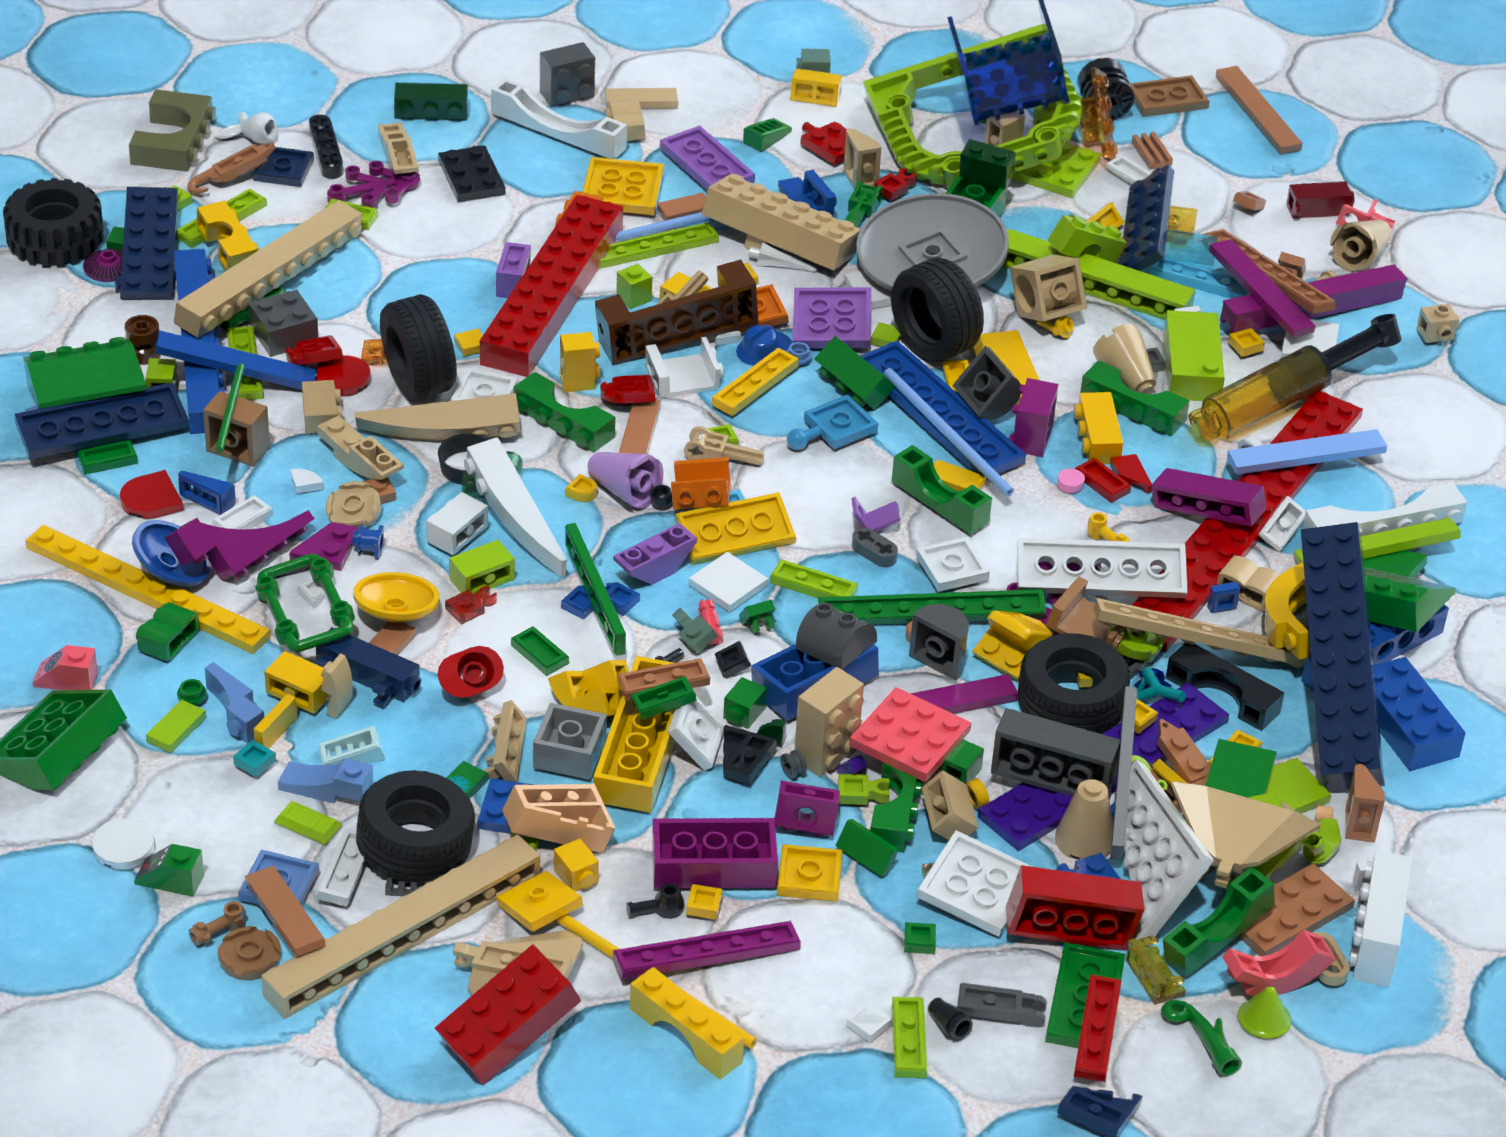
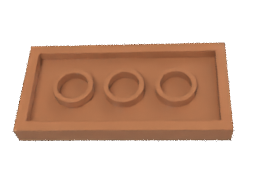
M1312 863L1275 884V905L1239 934L1238 937L1259 956L1270 955L1288 945L1303 929L1313 932L1353 909L1355 899Z

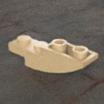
M339 415L317 425V434L333 448V457L357 474L374 480H382L404 469V464L372 436L364 438Z

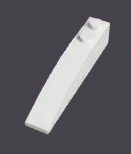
M498 437L467 447V459L464 460V465L467 473L475 478L478 493L485 496L498 518L519 543L560 578L565 577L567 559Z

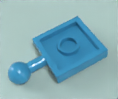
M845 395L805 411L804 421L812 428L805 431L801 429L791 430L787 435V444L794 450H801L807 445L809 440L821 436L833 449H837L878 432V423L849 395Z

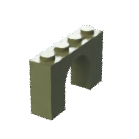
M155 89L149 101L150 123L178 126L184 129L168 134L135 130L129 142L130 165L188 172L192 162H196L197 151L203 146L204 136L209 133L211 121H214L216 117V107L213 106L212 96Z

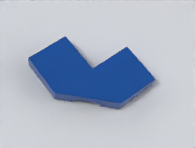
M618 582L606 583L605 588L618 614L624 616L640 601V593ZM583 585L577 586L561 600V609L583 620L594 611Z

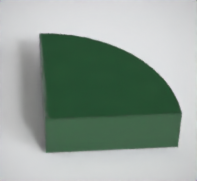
M774 719L770 723L761 725L757 734L775 738L777 747L782 748L785 742L787 720Z

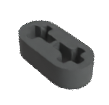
M858 528L853 532L851 546L855 552L880 567L895 565L898 554L897 545L870 528Z

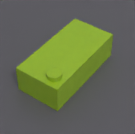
M1167 310L1163 341L1168 391L1192 401L1221 402L1225 375L1218 313Z

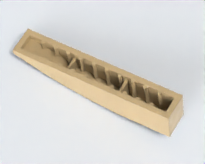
M516 393L355 412L357 429L407 439L445 441L449 437L465 433L478 434L486 438L497 436L510 438L515 434H521Z

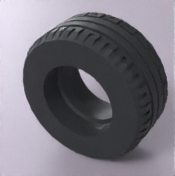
M419 294L387 303L380 313L381 340L389 369L400 391L405 397L413 400L449 391L456 382V357L449 329L436 302L428 296Z
M1079 633L1053 635L1038 642L1025 654L1020 667L1018 703L1023 713L1103 734L1117 725L1122 718L1125 687H1130V670L1118 651L1103 640ZM1078 672L1093 678L1090 689L1073 690L1058 685V683L1063 682L1078 683Z
M417 770L400 771L387 775L372 784L365 791L360 801L356 827L358 850L370 866L387 877L397 881H405L406 883H411V881L417 883L432 882L448 873L451 869L461 866L468 858L473 839L475 810L466 793L453 781L441 775ZM419 822L434 829L412 831L402 828L397 824Z

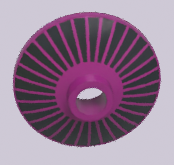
M103 249L90 254L83 262L84 273L96 281L115 282V277L121 276L123 251Z

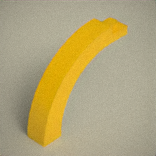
M1303 562L1279 575L1271 583L1265 596L1266 636L1275 649L1286 647L1298 659L1309 658L1310 648L1309 631L1293 615L1300 606L1307 603Z

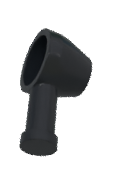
M666 883L661 886L655 899L632 903V901L627 902L626 910L629 918L634 917V915L655 912L663 918H676L684 911V898L676 884Z

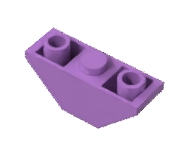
M678 523L614 555L613 560L629 575L653 585L676 572L697 543V537L681 523Z

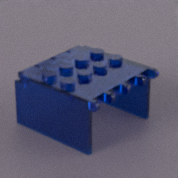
M1038 0L1043 35L1027 38L1028 43H1023V40L1006 43L1003 49H1000L999 45L981 49V54L979 55L976 54V51L963 54L952 16L947 17L954 56L974 126L979 125V120L995 117V120L998 121L1001 120L1000 115L1019 111V115L1025 114V109L1041 105L1043 109H1047L1049 103L1063 100L1065 104L1070 103L1061 52L1044 0Z

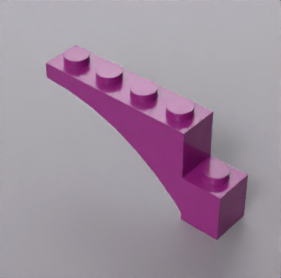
M307 510L278 525L257 529L222 528L202 523L198 518H195L167 535L164 539L182 566L191 562L196 566L208 559L222 581L231 576L236 580L248 572L246 566L251 563L256 566L269 557L266 552L271 549L276 552L288 544L286 540L288 537L293 535L296 538L308 530L306 525L313 521L314 517Z

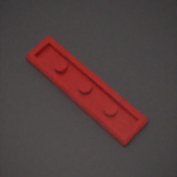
M1090 975L1073 1077L1105 1083L1122 980Z

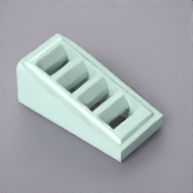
M375 725L318 744L323 765L340 764L344 758L363 763L378 762L386 759ZM342 749H348V752L343 753ZM336 750L337 755L331 757L330 751Z

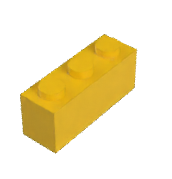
M1111 392L1080 393L1079 402L1074 404V419L1079 420L1077 429L1078 436L1083 437L1081 442L1082 453L1087 455L1088 461L1095 457L1103 464H1110L1111 457L1122 456L1123 439Z

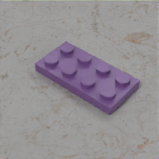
M700 125L660 140V149L706 190L729 174L740 175L750 183L755 182V173Z

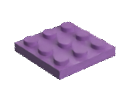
M871 287L794 288L793 343L803 342L809 348H824L836 336L850 348H871Z

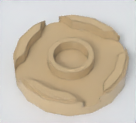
M352 481L340 485L335 493L332 492L328 496L326 502V513L331 522L358 527V530L361 525H365V528L371 525L379 517L382 508L381 499L376 489L372 488L370 484L360 481Z

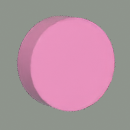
M1064 469L1058 474L1057 486L1066 493L1080 492L1084 487L1085 476L1079 470Z

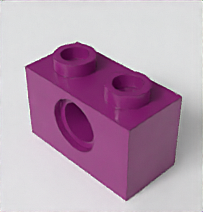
M781 780L774 817L775 826H779L786 831L802 830L816 836H833L840 790ZM809 808L813 812L806 814L801 812L800 809Z

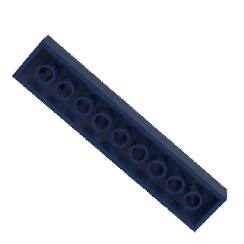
M1358 522L1301 529L1320 770L1323 785L1328 792L1350 790L1354 768L1357 764H1362L1369 770L1380 786H1385L1363 547Z

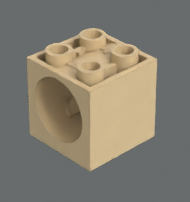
M1050 255L1010 267L1019 317L1047 321L1087 309L1079 259Z

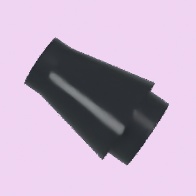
M940 997L930 1002L928 1012L935 1018L947 1037L959 1040L969 1034L973 1022L967 1011L945 1002Z

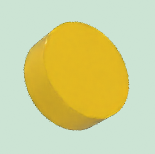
M975 778L966 782L971 802L975 809L990 803L987 789L980 779Z

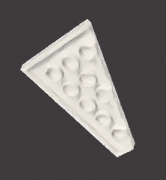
M1135 760L1131 765L1124 866L1129 869L1130 881L1142 882L1145 910L1134 934L1135 940L1131 942L1132 948L1142 953L1163 925L1171 918L1184 898L1189 895L1191 889L1202 875L1207 872L1214 859L1145 764Z

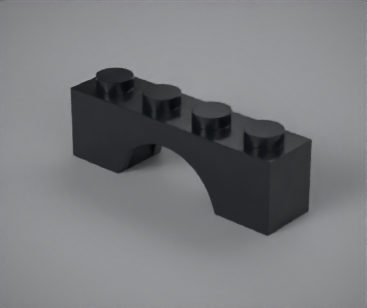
M1184 643L1168 660L1165 679L1180 687L1189 682L1196 689L1214 688L1229 694L1238 705V719L1260 731H1263L1281 712L1285 692L1196 644Z

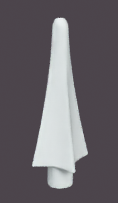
M762 243L761 249L751 247L749 251V257L758 259L756 266L784 267L812 272L817 270L816 266L793 258L765 243Z

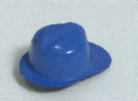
M756 325L745 332L743 340L736 349L737 357L743 363L754 366L777 348L787 351L792 344V340L786 334L776 331L771 325Z

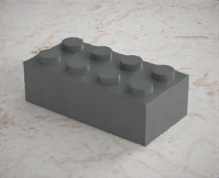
M1006 708L995 732L991 774L1069 796L1074 795L1081 782L1093 779L1105 784L1108 794H1110L1115 781L1121 739Z

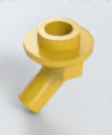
M1067 315L1057 317L1055 322L1052 320H1037L1036 323L1053 332L1054 336L1060 335L1065 339L1071 336L1074 329L1073 321Z

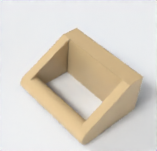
M849 128L846 130L843 172L854 189L859 180L863 181L866 185L874 186V182L879 180L882 147L876 140L855 129Z

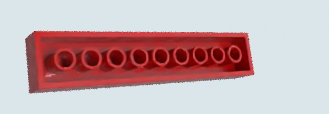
M576 194L480 339V365L528 377L533 372L598 270L600 260L605 258L609 252V246L616 242L618 232L623 231V206Z

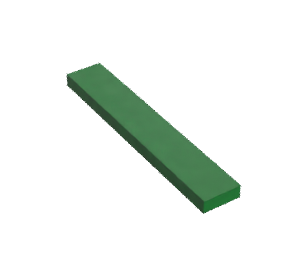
M576 523L566 524V549L613 653L616 656L623 655L626 651V632Z

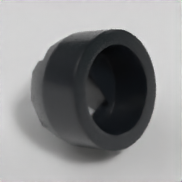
M658 485L650 491L651 502L655 507L661 509V507L666 506L667 508L671 505L673 499L669 486Z

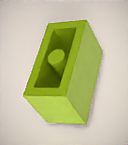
M495 540L450 557L449 579L465 598H469L515 580V558L499 540Z

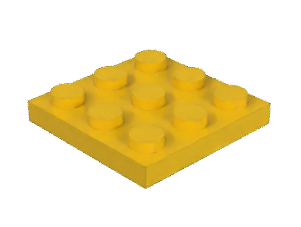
M591 157L583 192L602 196L605 202L623 206V212L655 215L664 173V164Z

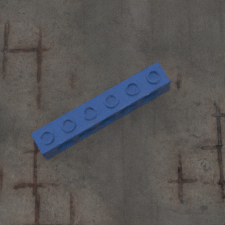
M1444 604L1417 632L1371 622L1373 664L1377 665L1388 662L1443 633L1449 607ZM1310 654L1309 658L1305 659L1301 682L1314 692Z

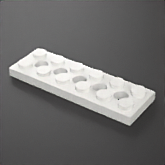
M1018 538L1017 587L1018 590L1043 589L1044 593L1063 594L1076 578L1080 576L1088 581L1084 595L1186 598L1185 544ZM1042 561H1047L1052 564L1053 568L1051 570H1043L1038 564ZM1070 562H1075L1080 565L1081 569L1079 571H1071L1066 565ZM1102 563L1108 566L1109 571L1099 572L1094 566ZM1126 564L1133 565L1137 572L1127 573L1123 570L1122 566ZM1154 565L1161 566L1165 573L1155 574L1151 571L1150 567Z

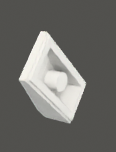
M1287 496L1274 510L1258 535L1280 552L1304 520L1306 510Z

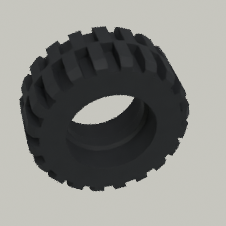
M50 178L51 180L45 181L44 179L36 180V183L32 184L29 182L23 185L22 189H16L9 196L3 207L6 242L9 249L23 261L27 260L33 265L38 263L44 267H50V265H57L59 267L64 266L66 263L74 264L81 258L83 260L86 259L91 252L94 253L104 237L102 207L100 199L95 192L78 181L74 183L71 179L58 180V178Z

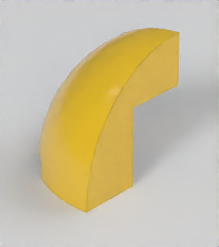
M608 660L583 671L561 672L549 677L548 681L553 693L562 705L604 713L608 717L616 714L622 697V692L617 683V674L629 671L626 660Z

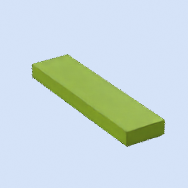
M250 188L226 201L229 207L235 210L239 222L267 206V198ZM196 219L176 230V239L192 249L205 242V239L196 227Z
M253 326L226 328L229 348L257 355ZM242 376L237 397L246 400L263 399L261 380Z

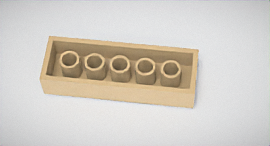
M729 174L708 187L702 211L704 216L831 270L837 269L855 256L860 228L855 227L852 222L838 220L828 212L817 211L810 208L807 203L788 199L787 195L783 193L769 191L764 185L750 183L737 174Z

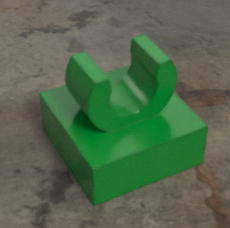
M772 599L746 606L739 614L742 626L750 624V630L754 635L760 631L758 622H763L767 631L771 630L774 622L770 616L775 611Z

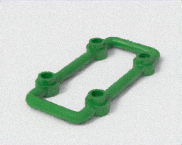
M317 554L304 555L265 568L257 576L256 592L260 600L267 601L276 621L275 635L277 642L281 645H286L292 652H302L344 638L353 631L352 622L355 616L352 606L347 601L341 600L332 581L334 577L332 564L326 558H321ZM311 565L310 573L312 580L322 584L331 603L330 616L332 623L340 627L297 641L300 638L298 627L291 619L286 618L277 598L280 594L278 582L273 577Z

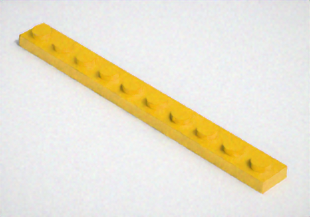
M42 525L25 540L27 549L155 609L161 608L167 602H171L199 613L200 630L249 653L255 654L271 638L270 629L182 588L163 582L141 569L46 525Z

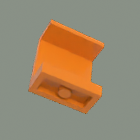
M729 457L674 461L676 482H671L674 510L729 505L731 487Z

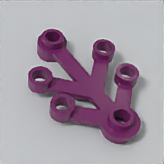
M377 160L369 163L370 175L360 173L358 166L351 165L345 168L346 179L365 184L346 188L340 184H333L327 191V202L329 203L331 199L347 202V196L365 193L361 196V205L374 208L378 199L385 192V201L395 204L400 201V196L404 191L417 189L420 183V175L417 172L394 174L392 170L384 168L383 162ZM374 176H383L389 179H381Z

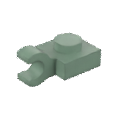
M681 608L672 614L683 628L678 635L696 654L718 636L715 630L700 615L692 620Z

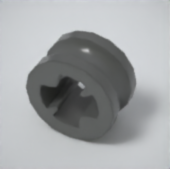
M792 750L790 755L788 753L781 755V767L789 779H794L797 777V774L803 775L807 772L805 759L799 750Z

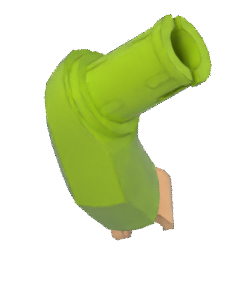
M1318 805L1316 821L1321 823V827L1318 831H1314L1303 839L1305 842L1303 855L1310 863L1323 864L1339 849L1341 834L1338 820L1333 817V807Z

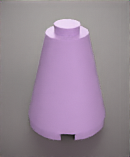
M597 452L589 459L587 464L588 474L591 478L632 507L645 508L652 503L650 498L651 489L657 485H662L664 471L662 463L650 454Z

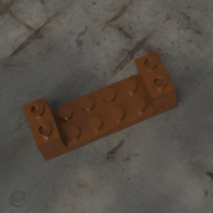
M742 260L717 266V288L637 311L629 312L619 294L596 300L595 310L598 339L611 364L617 365L644 357L647 345L656 344L658 351L662 352L699 341L702 337L710 338L758 324L756 282Z

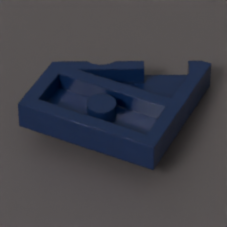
M1072 1086L1059 1103L1057 1114L1093 1129L1102 1135L1118 1137L1140 1107L1143 1096L1132 1093L1131 1099L1113 1097V1091L1091 1090L1086 1087Z

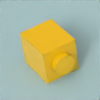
M581 838L554 849L553 870L564 884L577 892L598 883L599 861Z

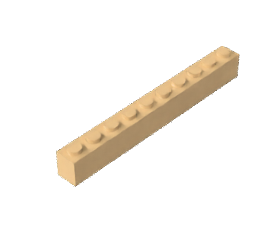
M340 200L334 202L176 302L174 324L197 338L212 331L222 322L229 320L231 316L246 309L250 302L261 299L265 294L278 288L290 278H294L299 272L309 268L321 258L326 257L336 248H340L353 237H357L362 229L361 220L363 213Z
M518 834L507 841H502L487 852L475 856L472 860L451 869L436 880L426 883L423 887L400 897L385 908L375 911L365 919L349 925L346 929L330 938H326L325 947L299 957L294 956L283 964L269 969L261 975L263 997L284 1019L292 1016L496 902V896L540 874V855Z

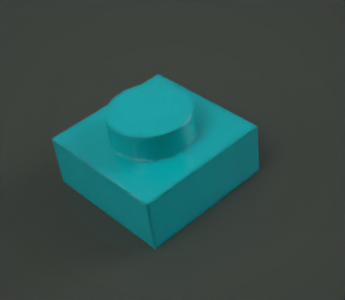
M255 740L249 742L233 756L234 765L254 777H258L276 761V752Z

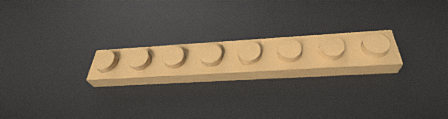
M1096 598L1093 606L1097 620L1107 626L1121 625L1134 632H1142L1143 630L1152 632L1161 638H1169L1170 636L1179 638L1188 644H1196L1197 642L1205 644L1214 650L1228 649L1241 656L1255 655L1268 662H1286L1295 668H1303L1306 658L1298 659L1286 647L1275 649L1268 637L1100 598Z

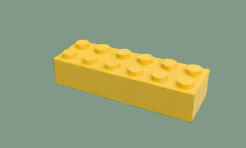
M636 656L631 671L673 664V662ZM622 695L593 776V784H595L604 804L652 812L675 743V739L668 733L675 709L641 720L639 713H637L635 706L632 704V700L625 701Z

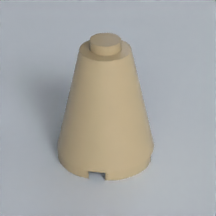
M1383 220L1349 222L1339 226L1333 232L1330 240V246H1333L1334 253L1332 255L1334 260L1348 271L1368 268L1390 240L1392 234L1390 226Z
M1124 324L1111 329L1113 334L1107 338L1105 335L1100 337L1093 347V354L1096 360L1120 369L1121 381L1129 389L1143 394H1151L1156 386V380L1141 331L1133 324Z
M1090 779L1081 782L1076 789L1056 829L1055 843L1065 856L1070 858V855L1083 859L1101 852L1105 858L1110 855L1113 819L1108 789L1105 784L1098 780Z

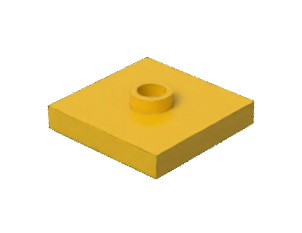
M547 870L496 896L497 905L532 932L583 905L581 895Z

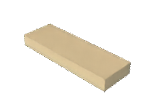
M605 88L606 108H609V101L638 99L640 109L678 108L677 88Z

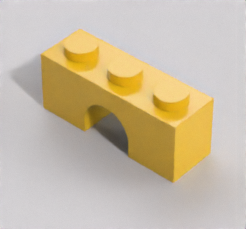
M225 200L197 207L196 227L206 242L219 240L217 259L225 271L259 251L257 243L251 240L246 227L241 225L237 219L235 210L231 209Z

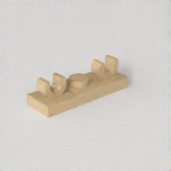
M509 700L503 703L502 713L493 717V720L498 725L491 728V731L496 736L495 755L486 758L490 768L484 769V771L488 773L489 779H497L502 776L504 780L517 782L527 718L513 700Z

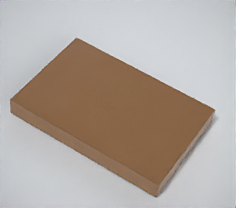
M1193 75L1130 83L1135 95L1134 104L1142 117L1209 109L1210 101Z

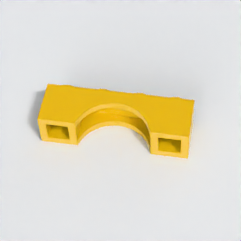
M652 967L630 983V1009L651 1026L658 1021H665L676 1027L690 1043L697 1062L721 1080L743 1063L744 1037L657 969Z

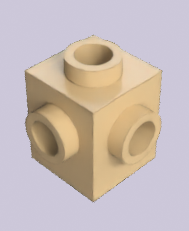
M1450 304L1421 307L1416 328L1425 343L1454 340L1460 320Z

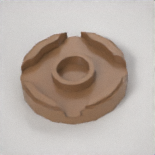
M254 926L237 928L226 934L222 939L223 943L218 948L220 967L227 975L238 980L251 981L261 979V975L269 969L279 966L282 956L279 939L267 929H265V932L257 930V927Z

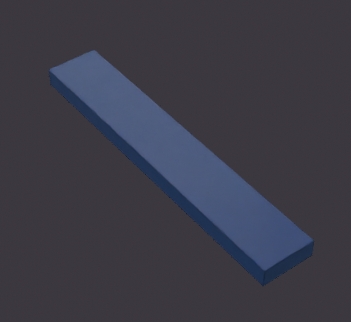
M159 331L155 353L231 373H235L237 364L241 363L245 366L243 376L302 390V382L315 380L316 369Z

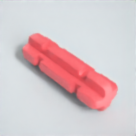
M702 599L698 603L699 613L718 634L709 644H721L723 633L714 602L711 599L706 601Z

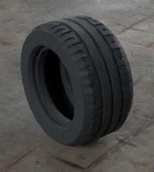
M935 257L914 265L897 276L891 290L892 313L900 334L914 352L927 360L941 362L971 349L977 344L984 326L983 307L975 285L961 267L947 259Z

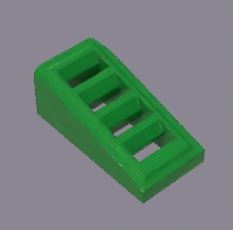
M775 118L761 121L744 128L743 142L762 152L790 133L792 127Z

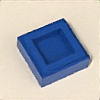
M1237 582L1210 587L1207 604L1210 613L1237 609L1240 586Z

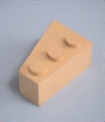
M595 784L514 785L502 809L512 833L564 845L581 838L590 851L603 853L616 829Z

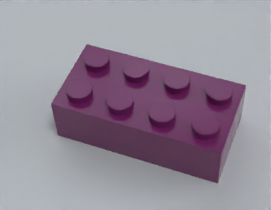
M653 818V888L660 889L666 883L676 884L679 888H691L692 884L714 888H776L778 856L775 818Z

